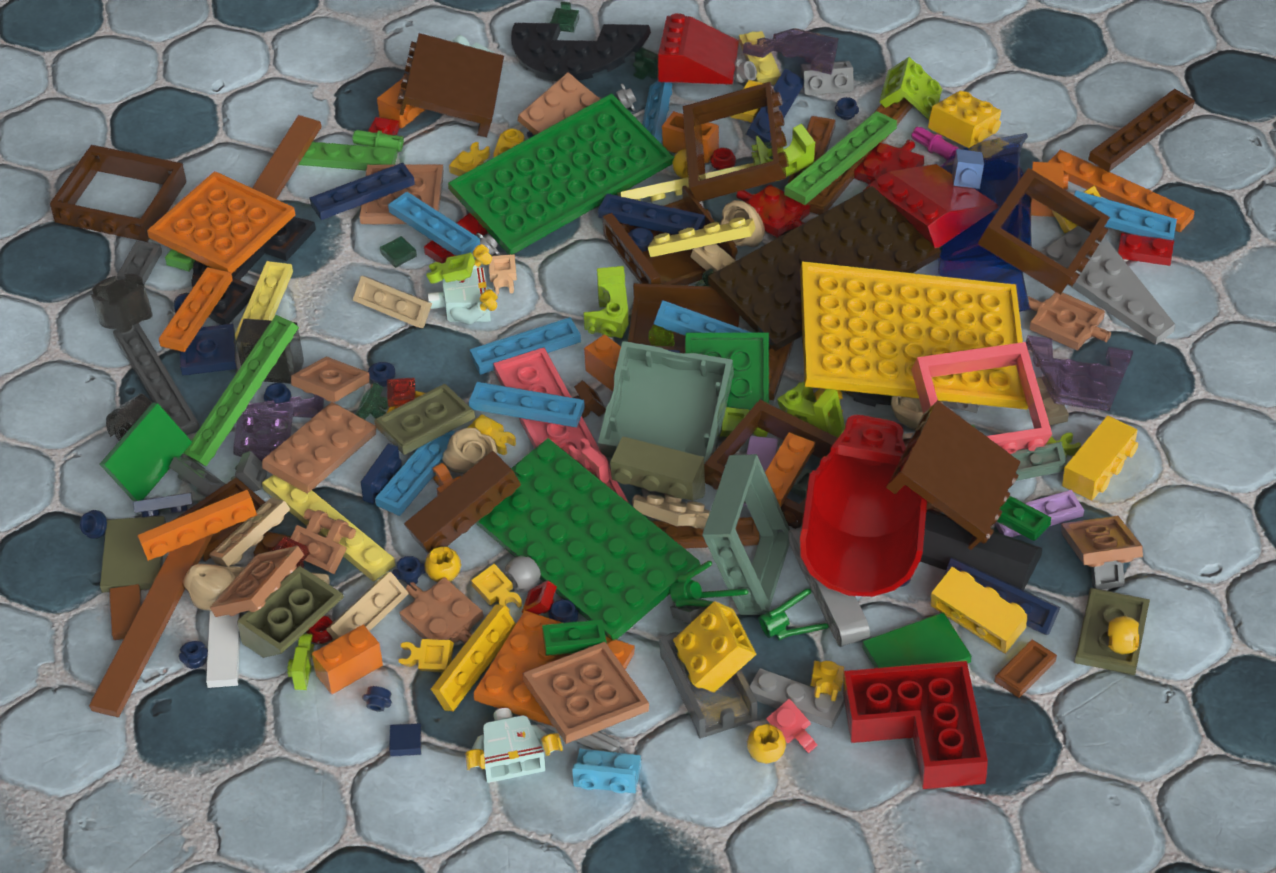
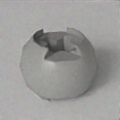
M518 556L512 558L507 563L504 575L513 583L512 590L525 593L538 585L541 572L532 558Z

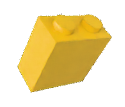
M960 90L932 106L928 128L967 148H971L997 133L1001 125L1000 115L1002 110L994 107L990 102L981 101L973 97L969 92Z
M716 601L708 606L673 639L678 649L677 655L689 672L688 678L690 682L699 689L704 688L714 693L756 655L734 609Z

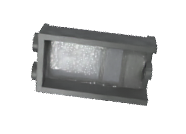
M682 631L673 632L660 638V657L665 662L700 739L757 721V700L741 669L715 693L704 688L699 689L690 682L688 678L689 672L677 655L678 649L673 639Z

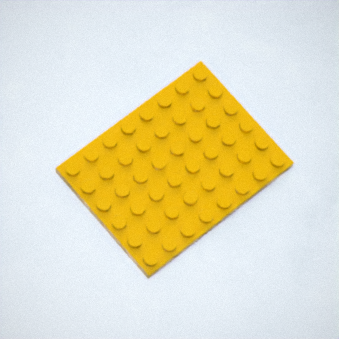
M802 261L800 279L805 387L919 398L911 370L917 357L1023 342L1015 284ZM1016 365L931 377L937 400L1028 409Z

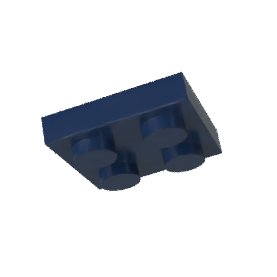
M234 324L201 327L186 351H180L182 376L237 369Z

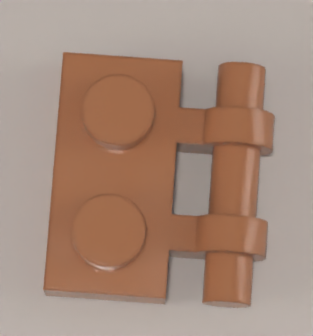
M307 509L304 513V519L309 521L306 529L297 525L286 548L299 546L304 554L301 558L302 560L335 574L347 549L339 544V541L343 537L353 539L356 530L350 527L346 521L341 519L334 520L321 510ZM323 528L329 530L326 538L318 535Z

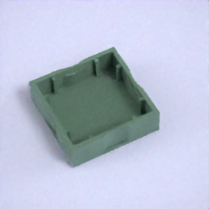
M622 341L614 374L613 394L606 407L598 440L601 453L605 457L612 458L622 436L702 456L704 457L705 464L718 447L734 375L733 360L696 353H675L661 347Z

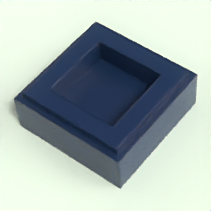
M421 723L390 725V756L421 755Z

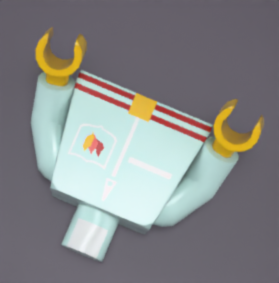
M483 244L478 245L473 251V256L476 259L470 278L447 283L443 279V292L428 293L429 302L432 303L431 309L446 307L447 320L450 322H462L468 325L474 322L491 321L490 311H494L497 308L496 300L498 296L491 289L487 290L484 267L481 268V264L488 265L492 261L489 249Z
M509 708L498 709L493 715L495 721L484 724V734L478 736L472 749L465 753L466 769L470 770L471 767L485 769L487 783L545 771L544 752L545 756H549L550 752L554 750L563 751L560 736L557 733L547 734L537 725H531L528 717L524 715L513 717Z

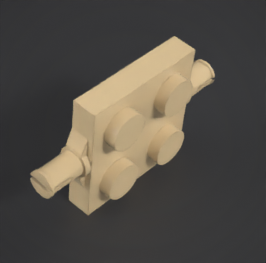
M665 494V498L656 495H647V498L635 495L632 500L633 507L641 514L675 526H692L693 528L704 529L710 513L709 510L704 509L705 505L692 501L685 503L682 502V498H675L668 494Z

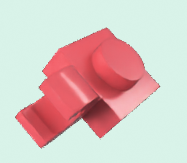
M580 439L582 449H576L572 445L569 446V455L582 464L583 467L604 484L609 482L610 465L607 458L602 453L595 451L587 439Z
M790 699L766 718L771 725L776 726L782 731L787 744L795 738L807 753H810L818 746L805 731L811 725L810 721Z

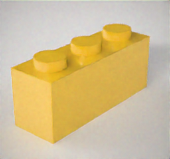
M1107 415L1064 467L1062 486L1091 501L1099 492L1103 493L1108 487L1113 474L1118 475L1126 458H1131L1138 448V442H1136L1138 429Z
M951 567L931 592V607L941 613L944 612L948 618L1004 654L1008 652L1026 629L1027 614L1022 607L1016 603L1005 601L994 589L983 587L975 582L974 578L965 571L960 572Z

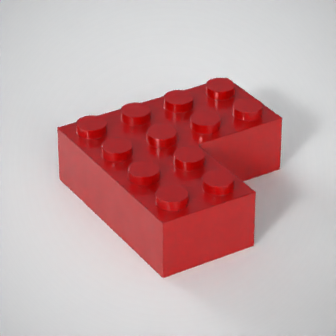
M967 661L844 671L843 698L851 743L913 738L922 789L986 784L988 759Z

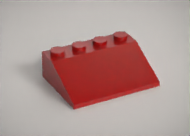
M680 13L667 16L658 53V82L733 84L739 40L691 16H685Z
M937 164L889 171L868 185L869 188L873 186L925 239L930 241L934 248L941 247L998 208L997 203L974 188L954 186L952 174Z

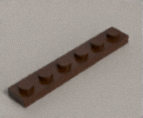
M1173 89L1090 151L1088 160L1099 168L1110 172L1193 109L1195 100Z

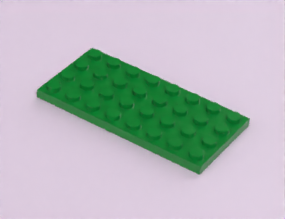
M611 93L448 182V189L506 253L512 255L600 206L607 193L618 195L619 192L626 191L672 165L674 156Z
M549 438L511 468L521 486L511 496L506 497L494 507L489 514L483 516L475 523L514 557L525 556L532 558L540 569V579L543 582L549 580L557 586L555 592L564 600L571 601L575 605V609L588 621L602 619L605 635L612 641L621 637L670 594L672 584L678 582L677 576L679 574H685L700 565V561Z

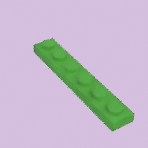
M876 111L785 186V195L806 205L896 130L897 120Z
M275 315L192 439L191 445L183 454L204 466L208 465L226 436L231 432L240 415L245 411L256 391L261 387L262 382L272 367L277 363L278 358L288 343L292 340L299 328L296 324Z

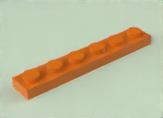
M1061 149L1048 161L1050 163H1064V174L1069 175V182L1084 189L1095 186L1099 195L1108 200L1177 219L1175 231L1179 233L1194 217V210L1118 175L1107 172Z

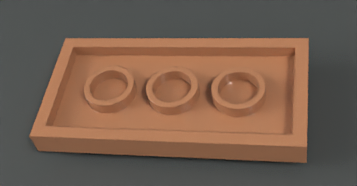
M331 402L262 460V468L308 494L375 436L376 426Z

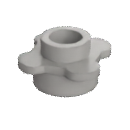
M741 59L735 61L736 68L734 74L738 83L743 82L747 84L748 80L753 81L756 78L757 70L751 61L742 62Z
M623 83L620 84L622 89L616 92L620 102L627 109L631 107L635 111L632 103L636 102V98L631 88L626 90Z
M480 233L476 234L480 238V244L485 245L489 249L491 256L493 254L500 256L496 249L498 243L491 236L486 235L483 237Z

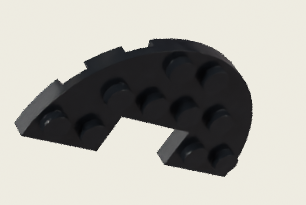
M514 23L511 43L521 66L525 70L529 69L535 72L537 77L558 81L565 74L569 73L578 81L593 78L594 73L605 69L607 72H610L624 64V59L632 52L637 53L643 47L650 36L651 30L649 25L603 24L597 41L557 40L561 32L559 23Z
M293 217L231 274L233 281L209 315V318L221 325L230 324L249 303L255 286L240 281L243 276L265 253L287 261L316 230L315 222ZM196 260L193 265L192 288L206 268L209 267Z

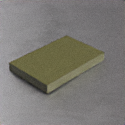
M443 384L375 419L374 422L376 428L393 445L398 446L399 451L403 455H406L474 419L475 413L446 384Z
M165 516L107 520L100 582L102 593L110 592L111 588L139 584L141 590H150L163 565V556L148 561L137 535L166 524Z
M1090 588L1074 663L1135 675L1150 599ZM1128 616L1139 622V647L1130 654L1115 653L1108 647L1109 622L1116 617Z

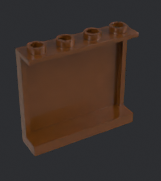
M419 33L417 41H411L408 56L412 58H407L405 72H409V74L404 73L401 87L405 88V90L400 89L397 104L402 105L399 115L404 114L406 104L479 123L477 135L487 138L493 119L504 55Z
M686 185L682 187L683 199L664 205L705 215L704 226L715 223L710 211L703 208ZM612 213L603 216L604 237L640 284L687 286L711 275L691 258L693 249L650 257L649 250L642 252L629 236L630 231L642 227L619 223ZM648 229L652 232L653 239L655 236L664 233ZM733 240L717 243L720 248L736 260L738 250Z
M634 283L633 285L634 300L628 342L661 347L665 350H680V353L685 354V335L654 325L662 300L739 327L740 315L712 287Z
M937 400L922 415L886 488L896 494L904 485L908 486L973 534L968 548L972 550L979 542L982 544L986 543L993 534L994 530L991 526L1001 516L1002 511L1000 507L1010 496L1008 489L1019 476L1016 471L1020 461Z

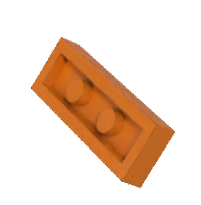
M790 432L765 471L780 508L815 447V442Z

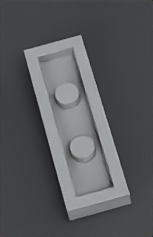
M761 668L750 685L757 702L778 709L790 699L809 721L831 729L844 707L843 698L837 696V699L832 701L831 696L827 693H820L819 698H816L814 696L815 688Z

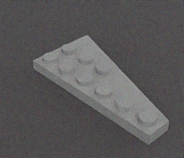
M1077 226L1040 252L1068 269L1090 233ZM1106 237L1103 238L1101 243L1095 241L1099 246L1091 258L1087 255L1085 256L1090 260L1082 273L1076 270L1080 276L1072 288L1157 345L1174 332L1175 323Z

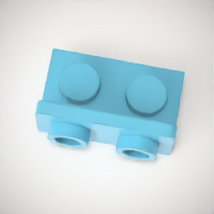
M579 749L577 763L573 765L572 769L574 787H581L586 790H609L616 793H636L641 768V755Z

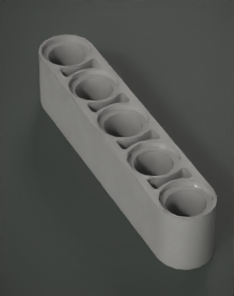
M801 527L789 530L788 538L792 551L837 644L842 647L870 638L868 622L856 597L831 590L810 575L800 554Z

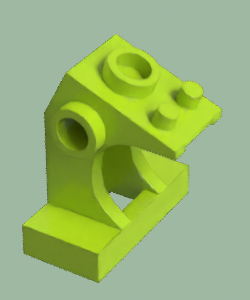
M802 123L793 127L792 142L790 146L784 149L789 161V167H786V177L800 170L803 172L814 163L815 141ZM756 136V144L751 145L752 151H755L751 152L754 166L773 161V159L769 158L773 156L772 148H767L759 136Z
M624 266L597 268L599 308H605L599 311L583 312L584 330H588L590 334L597 332L608 337L622 338L629 324Z
M803 381L777 398L780 410L839 438L845 430L837 390L826 389L819 399L814 402L816 397L814 396L813 388L805 387Z

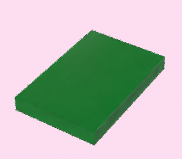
M152 403L99 465L132 501L144 500L170 469L169 466L173 458H179L191 445L192 441L158 403Z
M944 612L862 642V648L874 668L967 661L968 664L971 663L972 655Z

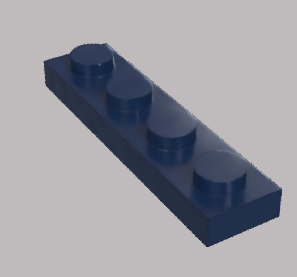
M786 68L773 87L776 93L780 92L782 98V105L779 106V111L782 112L783 118H785L804 86V79ZM767 106L760 109L745 134L755 141L756 136H759L766 147L771 141Z
M400 163L310 197V204L318 217L323 220L415 185L414 176L404 163Z
M608 193L598 209V218L603 219V216L612 213L619 223L673 235L679 234V231L686 228L702 229L705 224V215Z
M950 559L944 576L951 567L960 572L965 571L969 573L975 582L983 587H991L1005 601L1016 603L1022 607L1027 614L1026 626L1045 635L1050 634L1061 607L960 560Z

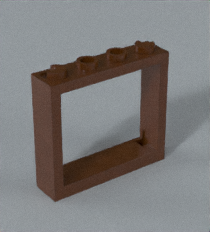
M770 82L682 106L689 189L699 202L787 178L786 167H789V161L783 147L787 146L785 134L781 130V126H784L785 123L783 114L779 111V106L782 105V98L780 92L776 93ZM767 106L773 161L706 179L701 124Z
M90 145L50 202L54 221L60 224L148 242L150 238L147 230L168 212L187 183L183 163ZM98 171L163 185L141 219L75 205Z
M1028 168L987 226L978 245L1061 295L1067 284L1073 287L1080 276L1076 270L1082 273L1090 259L1085 256L1087 255L1091 258L1099 244L1095 241L1101 243L1109 230L1105 225L1110 217ZM1025 194L1090 233L1068 269L1002 229Z
M759 400L705 462V483L718 490L729 455H735L757 428L782 440L790 432L815 442V447L812 454L821 459L830 453L831 447L838 437ZM806 497L800 504L786 498L781 506L787 524L794 529L802 527Z

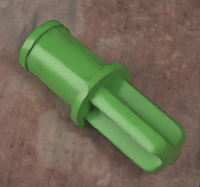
M356 130L353 133V143L371 147L397 149V152H401L404 137L384 134L382 131L373 133Z

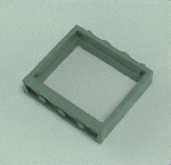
M757 454L729 455L702 534L728 590H748L747 595L731 596L740 615H763L769 612L790 545L788 538L790 528ZM744 501L761 536L752 564L735 529Z

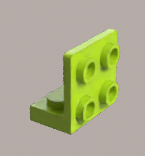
M908 57L887 71L879 102L887 108L893 103H899L905 97L929 120L932 106L939 103L942 87L923 70L921 65Z

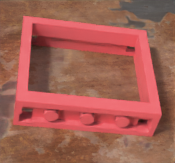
M1026 342L917 357L911 370L923 414L937 401L931 377L1016 365L1034 429L987 437L1008 453L1013 454L1017 450L1027 448L1029 451H1035L1037 447L1045 446L1052 436Z

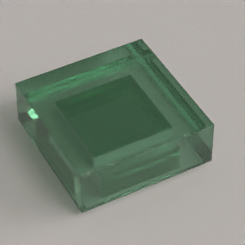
M402 236L380 247L381 255L395 268L417 257L416 249Z

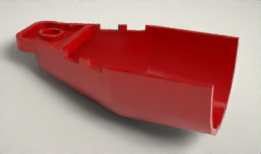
M864 415L848 417L845 430L832 445L830 453L821 459L819 467L809 475L800 534L801 558L810 575L825 587L848 596L874 597L894 591L912 578L921 561L927 501L906 485L896 494L886 488L906 448L903 441V428L894 421Z

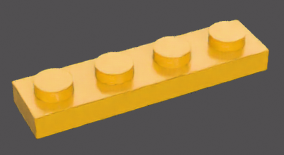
M495 605L432 686V692L445 711H454L500 651L515 627L516 623L505 605Z

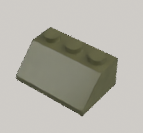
M622 436L610 461L612 480L618 481L621 484L645 488L648 491L672 495L675 498H684L691 501L704 498V457Z
M299 566L281 582L278 590L266 598V603L261 609L255 612L248 611L237 621L242 644L263 658L282 654L344 598L343 593Z

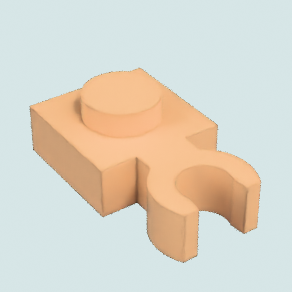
M515 254L492 256V261L489 264L490 282L494 284L496 295L499 294L501 287H508L510 294L514 292L513 280H517Z

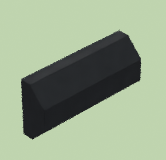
M933 510L926 512L923 553L920 562L946 570L950 559L955 558L1020 589H1025L1042 555V547L993 531V534L986 543L982 544L979 542L970 550L968 545L973 534L945 514Z

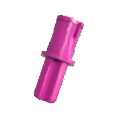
M916 127L911 135L913 140L927 147L930 153L935 152L950 162L955 159L956 149L959 148L942 139L940 134L934 135L922 127Z

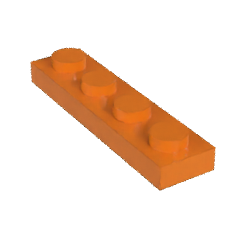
M206 268L159 337L161 347L181 352L186 351L233 281L230 272Z
M245 490L137 536L149 561L206 536L218 533L237 523L244 522L256 516L257 513L248 490Z

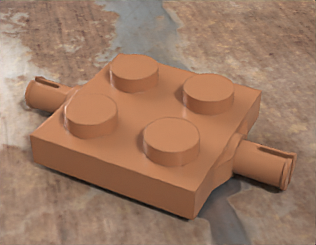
M1055 292L1051 298L1043 302L1028 296L1024 302V307L1037 312L1030 322V330L1078 351L1083 343L1092 336L1106 343L1110 339L1111 332L1098 327L1104 319L1105 311L1063 292L1060 295Z
M445 577L426 591L421 590L414 582L410 583L411 587L407 585V592L415 600L399 613L401 619L423 639L451 640L453 643L461 640L466 644L472 636L470 633L472 627L484 618L483 611Z

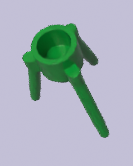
M707 561L685 574H679L677 576L678 582L671 586L670 595L677 607L685 605L708 607L713 601L698 599L747 595L748 590L733 589L702 592L700 584L691 580V578L712 566V561Z
M811 589L803 590L778 608L758 617L764 634L768 638L776 635L779 641L788 636L827 629L829 625L828 623L786 630V626L790 625L785 611L811 594Z

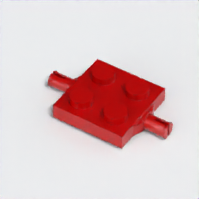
M907 140L900 148L880 142L855 169L854 176L857 180L871 184L889 171L923 166L925 164L924 156L911 152L916 146L912 140Z
M771 184L757 194H751L745 190L738 191L736 194V198L751 205L757 211L763 221L765 231L777 238L783 233L804 224L801 220L810 214V206L808 204L804 205L786 196L785 192Z

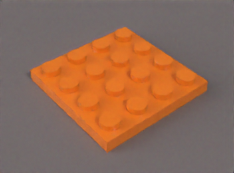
M214 171L152 225L147 232L149 238L213 269L232 274L296 214L294 207Z
M524 610L474 691V701L498 709L509 708L514 714L524 715L529 719L553 726L523 682V673L574 654L546 656L542 625L563 622ZM606 637L608 647L626 670L635 653V645L619 640L613 641Z

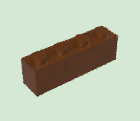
M491 451L407 520L404 525L413 539L427 554L435 548L448 547L483 516L489 514L506 497L511 496L521 484L513 470L494 451Z

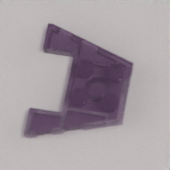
M792 28L773 34V39L764 37L757 39V44L752 45L751 42L744 43L743 53L764 58L772 51L781 52L783 56L789 58L798 56L805 58L806 62L811 63L810 70L831 75L833 73L839 38Z
M1028 335L1026 339L1027 349L1031 350L1033 354L1032 360L1035 366L1040 367L1043 373L1042 380L1055 404L1110 411L1131 361L1132 350L1108 347L1106 353L1107 366H1103L1099 363L1090 364L1076 362L1072 359L1053 358L1051 338Z
M314 394V398L302 399L301 396L291 397L290 402L275 404L274 400L248 404L237 420L233 455L241 457L243 453L252 451L262 462L266 456L291 436L293 417L313 418L324 409V398Z

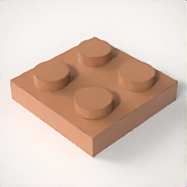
M327 356L291 375L292 386L300 388L306 393L323 397L326 401L330 402L339 401L341 398L369 383V372Z

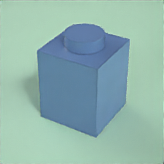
M956 149L952 170L954 186L980 189L984 168L982 152Z

